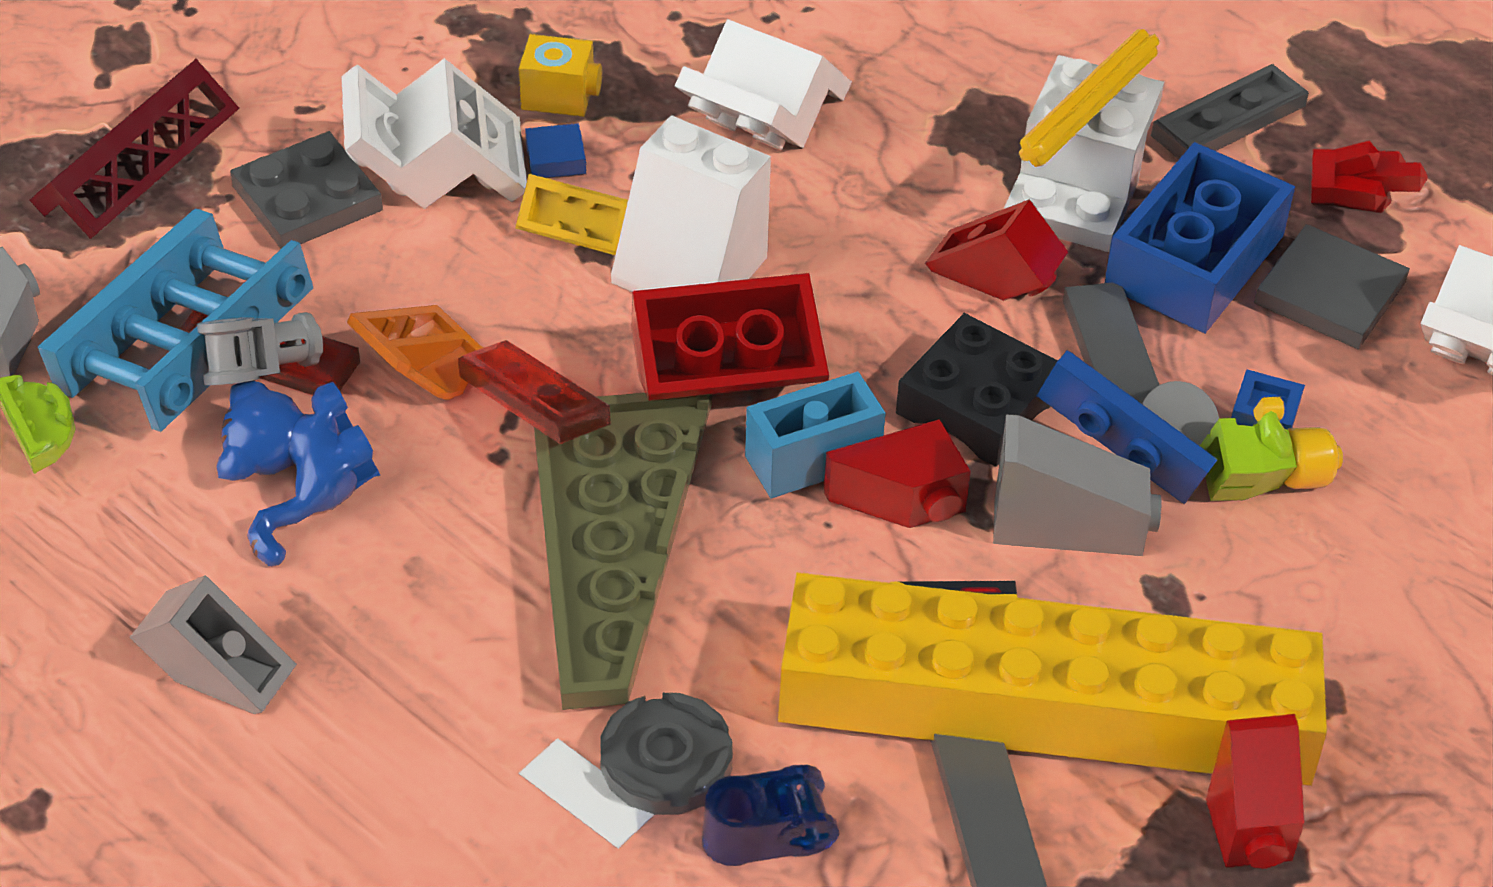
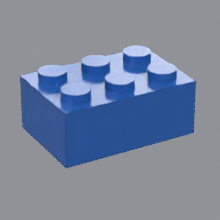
M1194 142L1112 236L1104 283L1113 282L1123 287L1127 298L1206 334L1284 236L1295 186Z

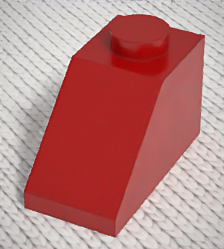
M1028 199L950 229L925 264L935 274L1004 301L1027 293L1029 296H1035L1050 287L1057 277L1055 271L1068 254V250L1031 200Z
M938 419L827 451L824 494L829 502L907 528H913L933 521H945L956 514L966 512L971 470L942 422Z
M1295 714L1233 719L1226 722L1206 796L1207 806L1226 868L1250 865L1253 868L1266 869L1277 866L1282 862L1293 861L1305 823L1299 725Z

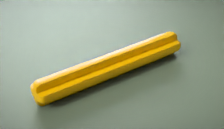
M1137 29L1021 139L1020 145L1022 149L1019 151L1020 158L1023 161H1030L1034 167L1046 164L1158 55L1156 47L1160 41L1156 34L1149 35L1145 29Z

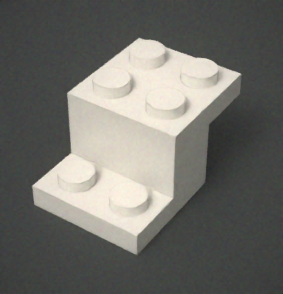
M727 19L704 74L683 66L675 87L691 98L688 107L706 115L705 118L732 131L739 127L752 133L754 139L782 150L785 142L803 148L826 95L844 101L852 81L820 54Z
M1058 55L1029 116L1025 135L1099 65L1083 59H1073ZM1137 74L1046 164L1034 167L1030 161L1022 160L1020 174L1004 209L1030 199L1059 239L1110 252L1112 236L1120 228L1139 182L1147 132L1162 99L1164 81Z
M447 59L441 60L398 94H395L358 64L341 76L345 151H347L350 158L356 164L362 167L367 166L386 180L397 194L409 197L426 209L472 174H474L482 186L490 190H496L511 203L524 194L527 178L520 118Z
M1459 245L1436 302H1429L1421 321V327L1425 340L1429 341V344L1433 346L1431 352L1461 364H1465L1468 356L1487 363L1486 365L1489 366L1487 372L1493 375V257Z

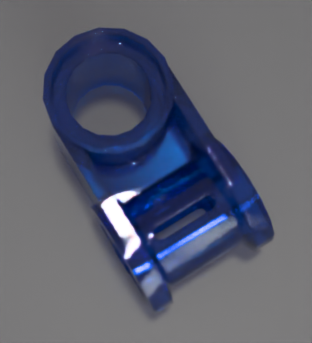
M800 764L776 771L743 776H727L718 779L710 786L705 798L702 846L706 854L717 863L726 866H741L749 862L787 856H810L828 849L837 841L839 828L836 819L827 814L821 795L825 788L822 772L815 766ZM728 820H738L741 822H731Z

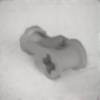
M307 312L294 315L291 321L274 323L273 318L252 317L228 318L197 323L198 333L205 335L209 372L203 375L204 385H225L257 380L263 375L280 373L279 365L298 362L304 367L318 364L323 352L321 329L316 323L314 316Z

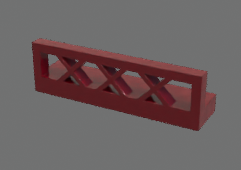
M196 58L57 175L29 201L44 217L60 205L91 239L240 108ZM196 87L202 91L219 111L211 119L190 115L189 93ZM177 104V113L168 112ZM155 122L178 125L177 149L154 146ZM190 127L197 128L198 130L190 136ZM141 135L142 144L132 143ZM119 153L142 156V179L140 181L118 178L117 155ZM154 158L164 159L155 167ZM105 166V176L96 175ZM82 185L105 188L106 211L98 218H95L74 195V192ZM118 190L127 191L118 199Z

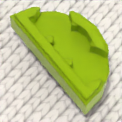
M22 375L1 377L0 407L35 474L55 463L71 445L76 428L69 398L56 384L47 382V386L41 383L23 382Z

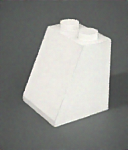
M671 115L640 148L611 272V283L632 292L749 279L767 259L771 156Z

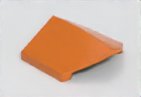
M438 305L350 313L347 324L396 371L434 396L445 400H450L463 394L485 352V349Z

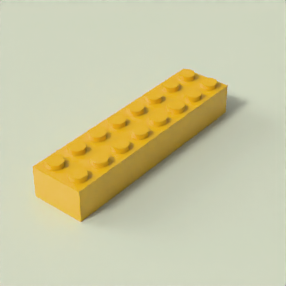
M796 572L781 665L778 722L933 741L934 734L1001 742L1005 744L1008 750L1213 774L1227 720L1295 714L1299 725L1302 785L1312 786L1327 735L1323 633Z

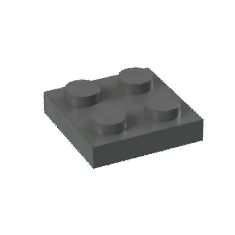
M330 131L230 170L233 188L280 249L290 240L303 244L383 211L381 193L360 167L350 158Z

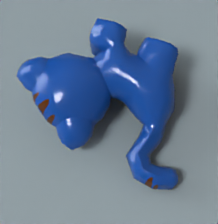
M248 381L231 386L230 408L226 412L222 424V446L224 450L216 465L219 478L237 481L246 479L254 473L273 475L296 464L297 468L295 481L296 497L284 503L259 510L247 533L254 555L268 566L280 565L286 556L285 548L272 535L275 528L297 524L313 513L333 510L348 499L361 485L373 477L380 476L372 460L373 449L359 425L353 427L345 413L348 406L334 382L316 389L311 399L314 414L302 413L291 397L271 391L260 382Z

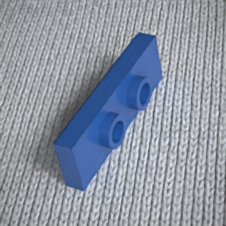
M1068 350L1056 362L1036 395L1074 423L1080 431L1093 437L1116 455L1150 468V480L1183 504L1187 502L1217 461L1213 455Z

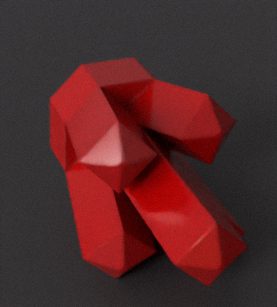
M1370 140L1337 149H1313L1311 204H1334L1382 213L1392 202L1390 192H1420L1428 179V175L1421 162H1406L1400 151H1379Z

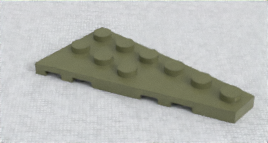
M645 393L532 402L562 710L621 705L629 702L711 410L712 394L648 401Z

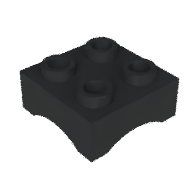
M963 313L899 380L896 414L913 423H928L940 419L948 433L962 441L978 458L997 467L1000 462L1006 414L1019 415L1032 421L1042 411L1051 407L1036 395L1058 360Z

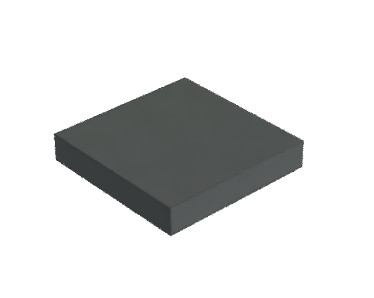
M1306 224L1257 288L1254 303L1359 350L1406 283L1410 268Z

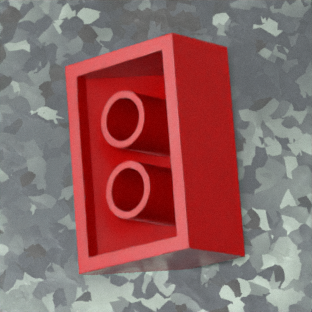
M810 273L632 291V337L638 376L648 401L829 381L828 365Z

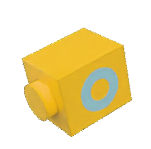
M529 34L519 66L521 110L584 117L590 95H599L602 81V65L593 61V41Z

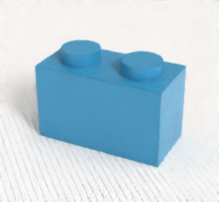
M859 371L748 406L746 410L745 457L770 499L823 482L825 480L826 452L883 436L886 413Z

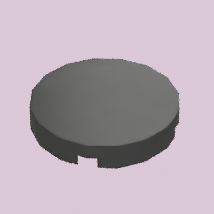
M662 693V699H651L645 701V696L629 701L610 717L601 734V772L610 790L627 805L654 815H680L705 806L724 789L732 772L733 744L729 736V728L723 716L705 701L682 693Z

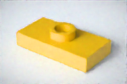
M529 174L515 229L616 255L628 199Z

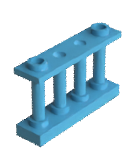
M195 208L37 347L52 383L56 384L66 396L75 397L97 376L137 390L151 428L162 432L210 386L204 385L203 375L209 372L205 335L198 333L197 327L189 333L158 322L167 312L178 304L209 315L202 322L252 317L273 318L274 323H277L314 287L299 242L290 240L265 263L224 249L213 214ZM214 270L246 280L229 297L197 287ZM137 340L169 351L151 369L118 358Z

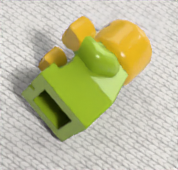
M1263 397L1253 410L1254 417L1257 420V424L1253 426L1237 425L1236 418H1219L1210 430V434H1207L1199 445L1217 459L1214 466L1205 476L1210 501L1247 500L1279 489L1282 484L1294 489L1323 488L1333 482L1337 470L1341 468L1343 463L1342 449L1337 445L1334 436L1329 430L1320 427L1284 429L1280 423L1284 416V402L1280 397Z

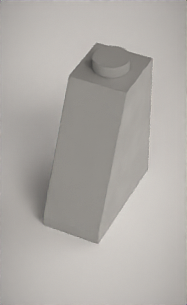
M1006 414L994 499L993 544L1143 556L1148 531L1158 532L1161 520V495L1151 494L1150 468L1022 416Z

